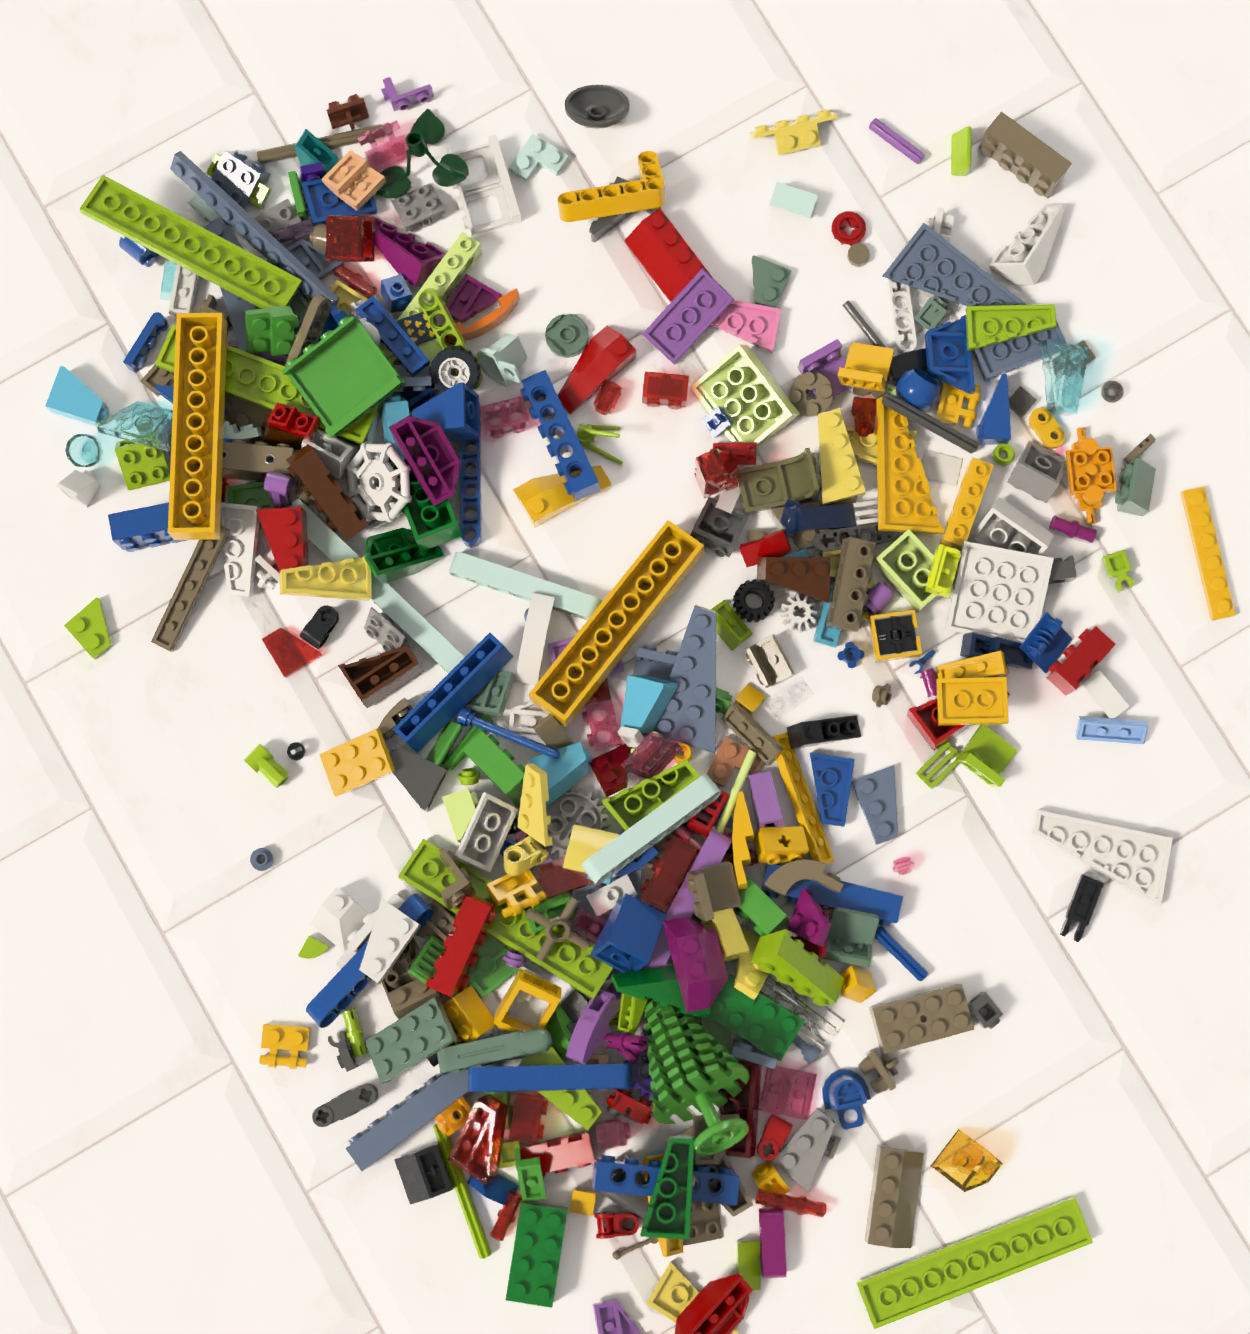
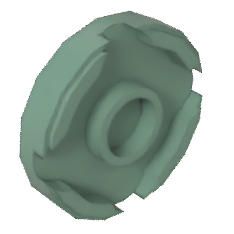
M558 315L551 319L546 327V344L551 352L559 357H575L582 353L588 344V327L576 315Z

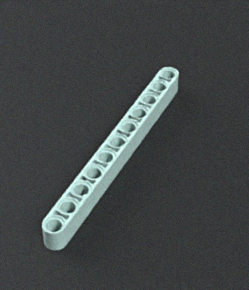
M297 498L289 506L302 507L306 511L307 538L328 560L338 562L349 558H361L300 499ZM372 573L371 601L444 671L449 673L464 656L388 583L381 584Z

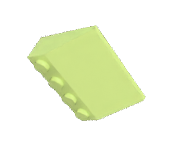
M739 344L690 387L709 413L717 406H721L733 423L724 431L732 443H757L758 447L800 415L748 345Z

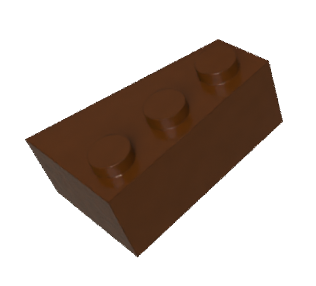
M757 557V579L799 595L808 596L819 602L830 603L831 558Z

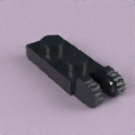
M1080 875L1065 914L1066 919L1060 930L1061 936L1065 937L1068 934L1072 921H1075L1079 925L1073 935V941L1079 942L1086 926L1089 925L1104 883L1086 875Z

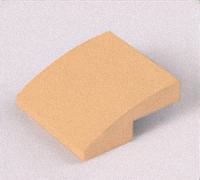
M352 150L322 178V182L333 193L356 211L386 183L385 176L369 167L367 160Z

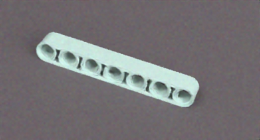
M458 551L455 552L448 572L454 577L529 602L531 601L532 593L555 597L553 610L586 621L602 603V600L595 596Z
M707 774L702 775L590 856L582 864V869L595 885L603 883L720 796L721 790Z

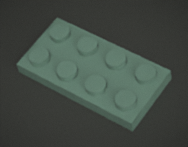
M434 997L364 1042L381 1084H387L450 1045L457 1038L440 997Z

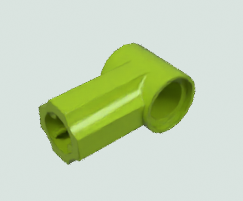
M259 743L243 760L256 773H260L275 789H278L287 781L290 775L273 759L274 756Z

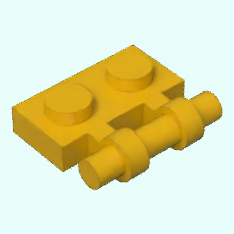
M944 382L935 418L942 422L957 425L958 419L961 417L965 419L963 427L971 429L973 421H976L977 403L980 402L982 396L980 394L981 385L975 384L974 393L968 394ZM963 398L969 401L967 409L961 408Z
M529 869L520 875L511 876L507 874L486 884V890L497 906L504 903L508 905V907L501 910L504 918L511 915L517 916L521 914L522 910L528 907H536L539 905V902L546 899L543 891L536 894L533 889L538 887V881ZM524 894L526 898L517 902L515 898Z
M263 1024L261 1048L270 1049L269 1056L260 1055L259 1064L268 1065L269 1068H276V1066H288L289 1069H297V1067L306 1068L307 1058H299V1051H309L311 1027ZM278 1050H291L290 1057L278 1056Z

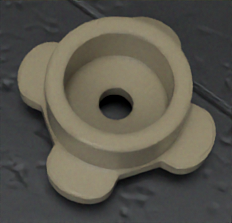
M890 684L885 686L877 685L873 689L872 701L876 703V707L880 708L882 705H887L892 697Z

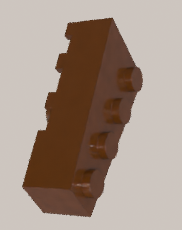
M309 444L286 459L290 465L287 468L294 479L300 478L303 483L300 486L307 497L312 495L316 500L313 505L320 514L325 513L329 519L326 520V523L333 532L338 530L343 538L348 541L368 526L365 519L356 511L357 509L343 493V489L330 475L329 470Z

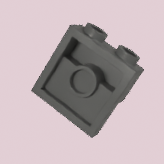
M708 497L690 536L702 543L704 547L712 549L716 556H727L730 558L749 514L735 508L732 513H728L715 507L718 500Z

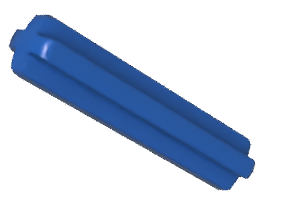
M882 926L877 927L875 938L918 981H923L927 977L928 972Z

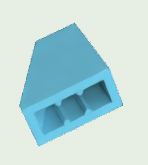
M60 365L45 407L51 413L101 428L103 422L105 423L109 417V407L65 366Z
M392 394L381 403L384 444L388 442L393 444L396 452L405 460L389 427L410 416L408 401L401 397L400 394Z
M643 674L628 675L621 726L637 729L641 734L652 732L673 696L678 683Z
M581 742L557 749L560 752V756L557 759L544 754L528 759L530 764L533 763L547 772L549 801L546 803V807L551 805L590 772L588 763L592 762L588 748L583 750Z

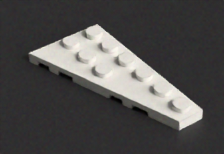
M1041 810L1035 811L1032 828L1033 834L1158 906H1162L1173 838Z

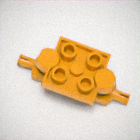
M1080 427L1076 429L1078 441L1072 443L1071 450L1065 452L1070 496L1074 495V500L1077 499L1078 510L1086 512L1087 524H1096L1095 510L1102 507L1104 493L1117 491L1112 447L1098 448V443L1095 439L1086 437V428L1083 427L1081 429Z

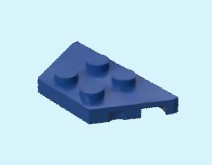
M963 315L957 321L952 323L949 321L939 328L935 327L926 331L924 336L928 375L968 394H973L975 383L972 351L967 352L966 315Z

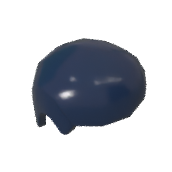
M790 499L786 501L781 524L786 527L785 533L792 536L800 532L798 530L796 508L804 506Z

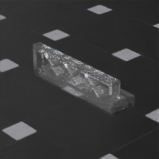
M770 973L764 985L771 990L772 995L765 994L760 990L761 993L777 1003L779 1001H786L790 1005V1011L807 1017L809 1023H803L800 1031L823 1049L836 1037L846 1021L828 1006H817L813 1003L812 999L796 993L793 987L780 983L777 977ZM816 1029H822L829 1036L824 1040L817 1034Z

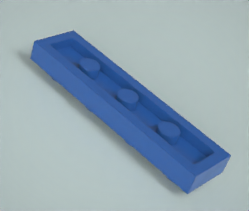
M374 296L356 308L358 315L361 318H366L367 322L371 323L378 330L381 337L380 340L412 377L430 364V360Z

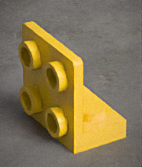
M852 342L845 368H839L838 378L841 385L884 392L894 350L892 348Z

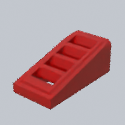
M721 790V794L718 797L721 799V802L713 801L710 804L717 808L716 811L709 807L701 810L712 816V818L710 819L698 812L690 818L687 827L704 837H708L730 794Z

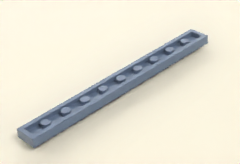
M181 150L174 154L170 170L217 212L223 220L231 225L239 235L246 239L254 249L274 266L301 279L302 282L299 290L310 300L314 296L322 294L330 299L332 304L337 306L340 298Z

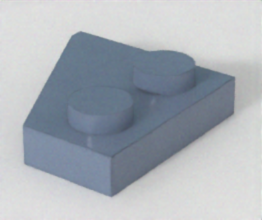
M745 1039L734 1040L731 1055L775 1069L777 1064L776 1058L753 1046L752 1043Z

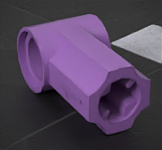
M268 471L264 482V490L269 491V498L273 506L282 508L288 505L291 499L292 476Z

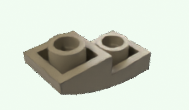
M405 697L391 708L377 728L381 730L385 741L396 734L393 730L397 725L394 720L396 718L398 720L403 719L410 712L409 709L412 708Z
M551 713L546 718L540 720L533 728L547 746L556 750L574 744Z

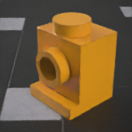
M461 1096L434 1119L437 1121L439 1130L442 1133H446L449 1137L476 1116V1114L463 1096Z

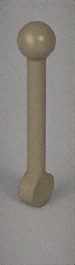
M649 1237V1239L624 1250L614 1251L612 1257L615 1260H619L622 1255L650 1243L656 1244L658 1239Z

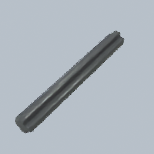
M891 393L884 395L881 403L965 451L969 453L976 452L979 445L977 441Z

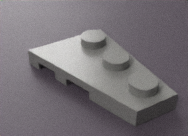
M818 1106L779 1151L777 1157L772 1160L774 1164L808 1193L836 1124Z

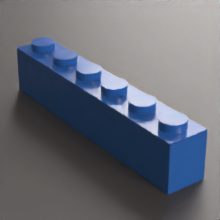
M489 632L393 730L418 753L514 656Z
M767 863L761 890L765 891L768 897L778 899L780 894L764 887L763 884L781 865H770ZM801 880L794 883L785 895V897H788L787 902L797 904L802 888L809 889L813 893L811 897L814 902L818 903L822 910L823 907L832 908L833 913V909L839 907L876 914L879 916L878 924L890 927L891 923L897 924L903 896L841 880L839 882L844 885L840 893H835L814 881Z

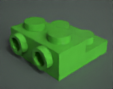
M290 306L245 310L246 351L250 354L271 352L272 356L289 354L297 336L294 333V328L299 326L297 314L293 313Z

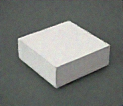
M621 726L618 730L619 736L629 747L645 750L649 744L637 729Z

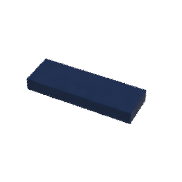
M853 504L796 508L799 531L856 526Z

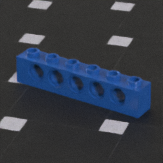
M546 370L521 381L523 386L520 389L521 395L525 402H530L529 412L533 420L537 419L540 424L537 428L541 438H546L549 443L546 445L550 457L555 456L558 462L555 464L559 476L564 475L567 481L564 483L568 495L573 494L575 501L599 492L598 479ZM538 397H546L543 401H536ZM548 415H554V416H555V417H554L553 419H551V420H546V419H545V417L548 416ZM556 434H563L562 438H553ZM566 452L573 453L568 458L562 456ZM574 471L582 472L577 477L571 476Z
M601 1155V1159L595 1158L592 1189L594 1191L652 1196L662 1161L649 1160L648 1164L639 1163L637 1158L626 1157L625 1162L615 1161L616 1157L610 1155ZM696 1165V1169H693L695 1184L692 1186L691 1201L737 1205L740 1176L733 1173L734 1169L720 1167L719 1171H710V1166ZM622 1168L624 1170V1177L619 1181L613 1180L612 1174L614 1170ZM640 1171H647L648 1179L644 1183H638L636 1180V1176ZM717 1178L719 1182L718 1187L715 1190H709L707 1187L709 1180Z

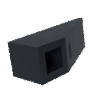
M857 715L800 722L786 727L791 750L861 737Z

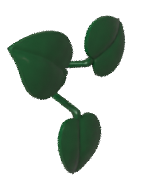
M427 108L419 116L410 133L406 136L405 141L409 148L406 150V172L399 166L386 168L381 173L385 176L386 183L375 193L378 196L390 199L399 198L409 191L412 186L408 178L411 172V155L422 157L426 154L434 165L437 166L432 171V177L439 186L450 187L468 177V166L458 155L446 154L439 163L429 152L427 144H437L445 135L444 124L430 109Z

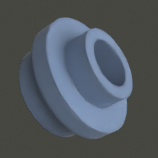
M258 848L250 856L252 867L258 871H265L273 864V854L266 848ZM260 855L265 856V862L262 864L258 862Z

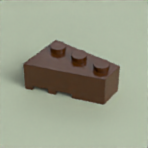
M408 646L379 653L380 655L366 659L365 657L347 665H338L367 709L424 672Z

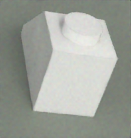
M75 469L62 479L56 487L68 498L88 507L101 485L95 480L97 476L91 472L84 470L82 473Z

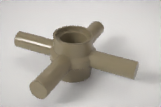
M571 897L562 914L550 919L531 908L528 909L525 916L544 926L548 936L536 958L544 962L555 942H563L566 939L585 950L588 948L590 941L572 932L568 922L580 902L578 899ZM555 925H563L562 932L558 934L552 932Z

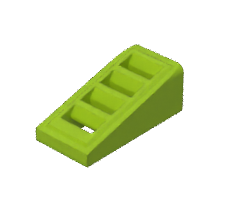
M622 993L617 1026L618 1031L635 1035L648 997L646 1000H641Z

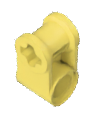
M528 836L504 851V870L511 876L520 875L524 871L543 863L549 853L546 849H542L538 841Z

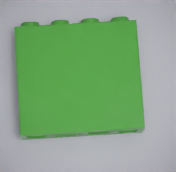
M354 316L343 318L338 323L339 327L334 331L329 330L320 337V342L306 347L303 350L304 354L288 361L285 364L286 368L281 371L284 375H288L326 427L325 432L330 438H337L406 384L361 321Z

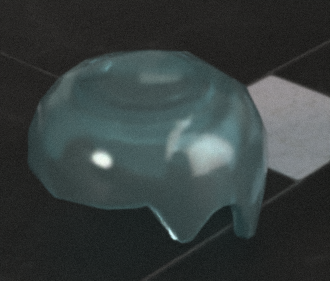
M76 434L67 441L65 453L67 459L74 466L93 467L101 461L103 448L101 442L94 435Z

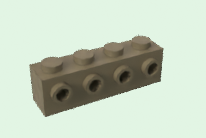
M853 537L843 539L825 627L850 633L858 632L863 624L862 610L868 600V594L866 593L867 585L870 584L872 579L871 565L877 555L876 543Z

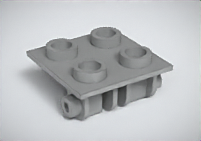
M431 183L391 200L403 222L406 232H414V230L421 228L419 222L425 227L424 220L426 219L431 224L430 217L434 222L440 218L442 219L443 215L446 214L445 208Z
M288 198L254 218L285 248L300 239L307 240L310 238L308 231Z
M373 607L370 608L363 628L367 635L372 639H376L385 651L408 646L407 638Z

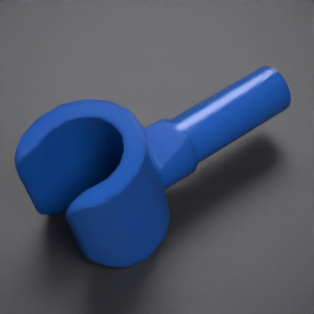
M933 649L918 661L914 660L909 664V667L913 663H917L920 666V669L914 674L920 673L926 661L936 654Z

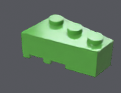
M481 731L462 750L519 808L525 767L521 763L517 766L513 762L514 756L506 748L502 751L498 747L500 742L492 734L487 736Z

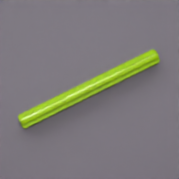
M435 1124L433 1129L480 1259L487 1258L491 1255V1250L451 1137H448L446 1133H442L437 1124Z

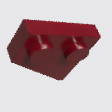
M626 744L592 759V762H589L606 797L627 788V773L629 772L630 765L628 757L631 749Z

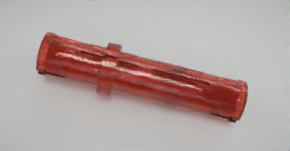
M758 1189L755 1196V1203L757 1205L789 1210L802 1216L809 1214L823 1218L826 1214L827 1205L825 1202L809 1200L805 1196L793 1197Z

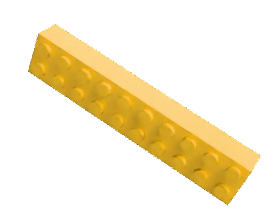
M177 313L168 533L174 540L220 539L228 325L223 313Z
M667 520L528 694L531 702L547 714L551 713L559 723L567 728L704 555V545Z

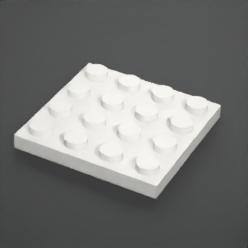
M963 541L945 629L966 634L977 633L992 638L999 637L1023 643L1041 619L1054 558Z

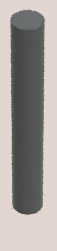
M849 300L842 305L871 343L874 346L886 347Z

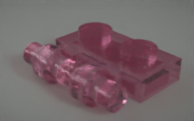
M397 120L391 123L386 122L382 124V127L374 131L368 130L364 132L365 135L357 138L360 146L367 143L370 144L371 149L364 152L370 167L375 171H379L407 158L406 150L409 148L404 134L395 137L393 132L400 129ZM387 135L389 141L378 146L376 139Z

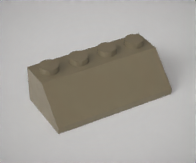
M877 1145L864 1238L867 1244L889 1248L912 1247L924 1157L923 1152Z

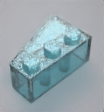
M1048 339L1039 342L1043 360L1042 370H1044L1045 376L1044 387L1047 410L1050 413L1065 416L1077 414L1090 348Z

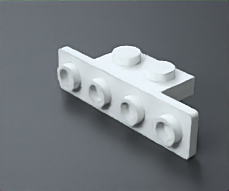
M394 893L387 902L398 909L405 900ZM371 910L363 919L365 923L360 930L355 929L348 937L350 941L347 945L348 948L335 963L338 968L342 969L369 940L378 910L375 912Z

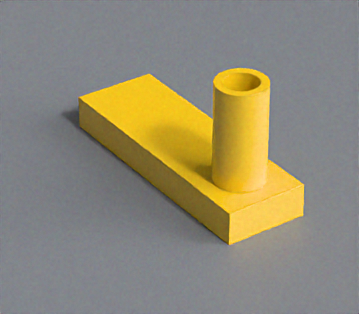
M1002 651L936 666L938 679L1006 677L1009 674V668L1006 666L1004 652Z

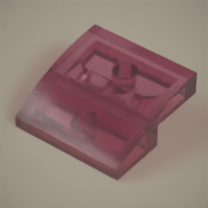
M651 732L621 766L634 775L650 779L660 774L683 748L677 742L667 741L662 734Z
M776 1065L775 1069L767 1067L759 1110L806 1120L810 1113L817 1074Z

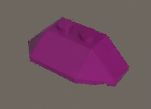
M407 416L391 425L389 429L407 464L410 465L411 471L433 506L453 496L461 462L440 424L430 420Z
M686 916L663 921L686 1013L709 1009L728 979L716 932Z

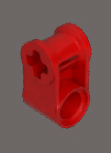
M772 1113L756 1147L758 1156L766 1161L775 1159L783 1143L788 1138L793 1124ZM769 1143H771V1149L773 1150V1153H768L766 1156H764V1150H762V1146H767Z
M629 1211L594 1213V1218H597V1239L630 1236L639 1229V1217ZM631 1217L636 1223L635 1227L632 1229L625 1228L622 1223L623 1219Z

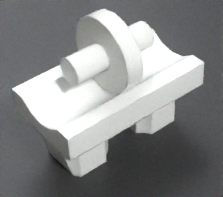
M938 207L934 215L933 224H931L930 217H925L924 222L918 223L916 229L922 223H925L950 243L951 236L940 234V229L951 230L955 216L944 213V208Z
M269 551L263 557L258 555L254 560L267 572V574H264L260 570L256 573V576L260 579L257 584L258 587L263 589L268 586L273 590L276 584L272 580L274 578L280 584V572L274 569L277 564L272 551Z

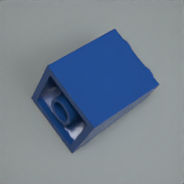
M463 382L454 385L412 410L413 417L438 422L448 441L480 438L479 394Z
M626 893L617 900L590 956L621 972L640 970L651 959L666 914L661 912L659 908L640 901L637 896Z

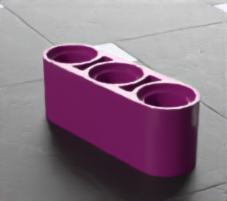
M783 1207L759 1208L762 1278H786L787 1265Z

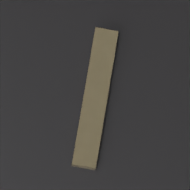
M220 525V539L198 541L151 640L152 643L173 652L231 531L230 529Z

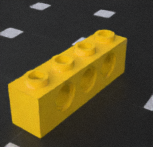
M974 457L970 460L939 544L961 551L963 541H967L994 466L993 464Z

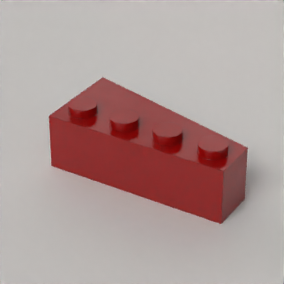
M473 894L465 896L453 922V926L456 929L455 931L451 930L444 942L446 951L445 953L442 952L440 957L437 958L433 966L437 971L432 979H427L425 986L449 997L460 992L462 989H466L470 981V976H468L470 968L475 967L479 955L476 954L478 948L483 946L487 939L488 933H485L488 924L491 925L496 917L497 912L494 911L496 904Z

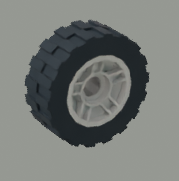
M452 346L440 351L430 365L431 370L429 371L431 382L434 384L435 389L443 393L454 385L463 382L473 390L479 381L481 373L477 357L464 347ZM452 368L459 370L458 376L450 373Z

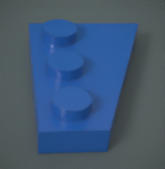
M810 752L821 822L826 825L845 827L855 759Z

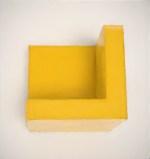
M851 965L840 974L845 978L840 991L842 997L862 1003L877 991L872 974L869 971Z

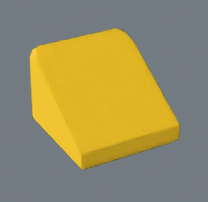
M748 683L734 701L750 714H753L766 696Z
M573 1188L569 1212L593 1216L597 1192Z

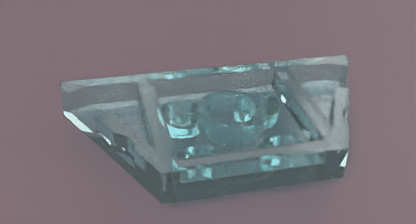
M136 401L96 425L98 433L169 451L171 447L169 439L172 437L173 410Z

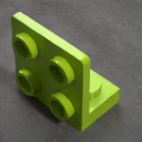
M161 431L116 443L114 450L128 490L170 481V471L161 446L163 442Z
M980 725L956 760L990 787L1001 788L1005 779L1000 775L1017 750L986 725Z

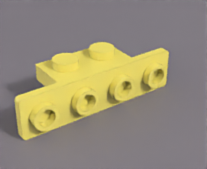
M830 109L818 111L816 116L809 117V114L797 116V120L788 122L787 119L775 122L776 126L754 127L755 131L749 132L750 137L756 139L774 134L778 155L819 146L821 143L817 123L836 119L837 113L830 112Z

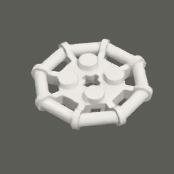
M367 441L362 443L360 450L351 462H348L346 465L348 470L347 497L353 501L367 522L377 520L393 523L396 521L401 510L412 499V496H410V465H406L396 452L394 445L389 442L386 444H373ZM372 453H381L380 458L374 459ZM389 457L397 466V470H394L393 467L389 464ZM363 460H365V462L363 463V465L360 467V466H359L360 463H361ZM376 478L379 479V486H378V487H376V483H377ZM357 479H360V485H357ZM395 497L398 501L391 508L389 503ZM375 505L380 506L382 512H376L374 510Z

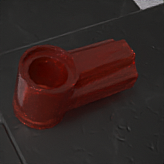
M856 396L853 398L851 415L854 416L855 432L859 436L867 437L869 434L874 433L877 399Z

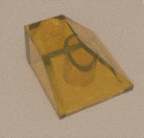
M958 1128L931 1164V1167L965 1193L989 1183L1003 1163Z

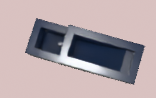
M977 633L963 634L960 652L962 657L972 658L1002 651L1004 652L1006 666L1032 669L1033 661L1020 648L1022 643L999 637L992 638Z

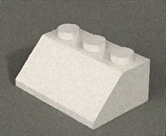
M999 497L968 540L974 543L1042 555L1055 535Z
M483 792L455 857L475 867L491 872L519 809Z

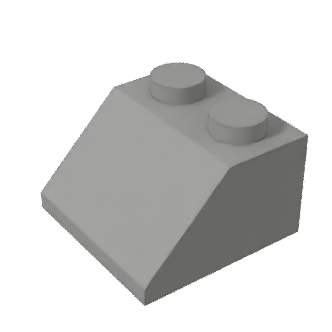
M1028 441L1007 482L1014 488L1032 495L1036 500L1047 503L1060 484L1067 466L1066 460Z

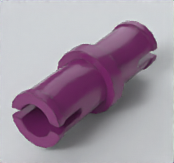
M1056 515L1052 517L1049 529L1057 530L1067 534L1070 538L1076 537L1089 543H1093L1097 534L1096 529L1080 525L1078 521L1073 520L1071 522Z
M628 1032L621 1034L608 1033L604 1038V1041L612 1042L604 1043L607 1048H620L622 1051H630L632 1049L645 1051L649 1043H641V1041H648L645 1035L637 1036Z

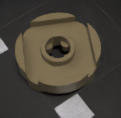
M806 372L797 377L792 383L789 400L801 415L806 417L818 416L820 413L827 412L834 402L833 385L827 377L820 373ZM816 389L815 395L817 398L808 400V390Z

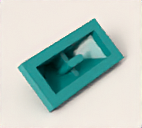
M304 129L294 145L301 166L322 162L323 174L325 175L334 167L339 159L336 154L308 129Z

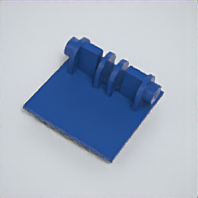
M1045 612L1020 645V648L1045 674L1048 672L1047 669L1058 659L1073 639L1062 628L1063 622L1058 618L1054 619L1048 612Z

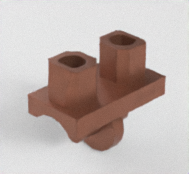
M358 94L349 96L348 102L341 105L338 101L328 103V109H326L332 129L349 124L351 130L356 129L354 122L369 118L364 98H360Z

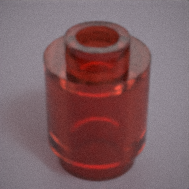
M606 381L605 384H602L593 402V405L596 407L595 411L602 415L612 414L622 395V387L612 381Z

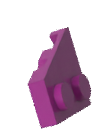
M465 274L446 303V307L452 318L463 323L497 303L498 298L502 297V294Z

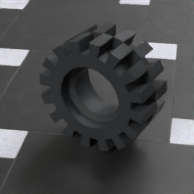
M753 579L751 582L747 580L744 584L742 583L733 596V608H736L735 613L737 615L740 614L742 620L746 618L747 622L750 623L752 620H754V623L764 620L774 607L775 597H773L774 591L769 589L771 586L769 584L765 586L763 581L757 582V579ZM750 593L758 594L762 599L761 607L757 609L750 608L746 604V596Z

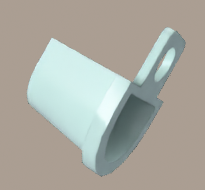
M505 334L490 347L482 348L476 354L480 368L495 382L510 387L512 381L517 383L522 381L519 370L528 356L518 336Z

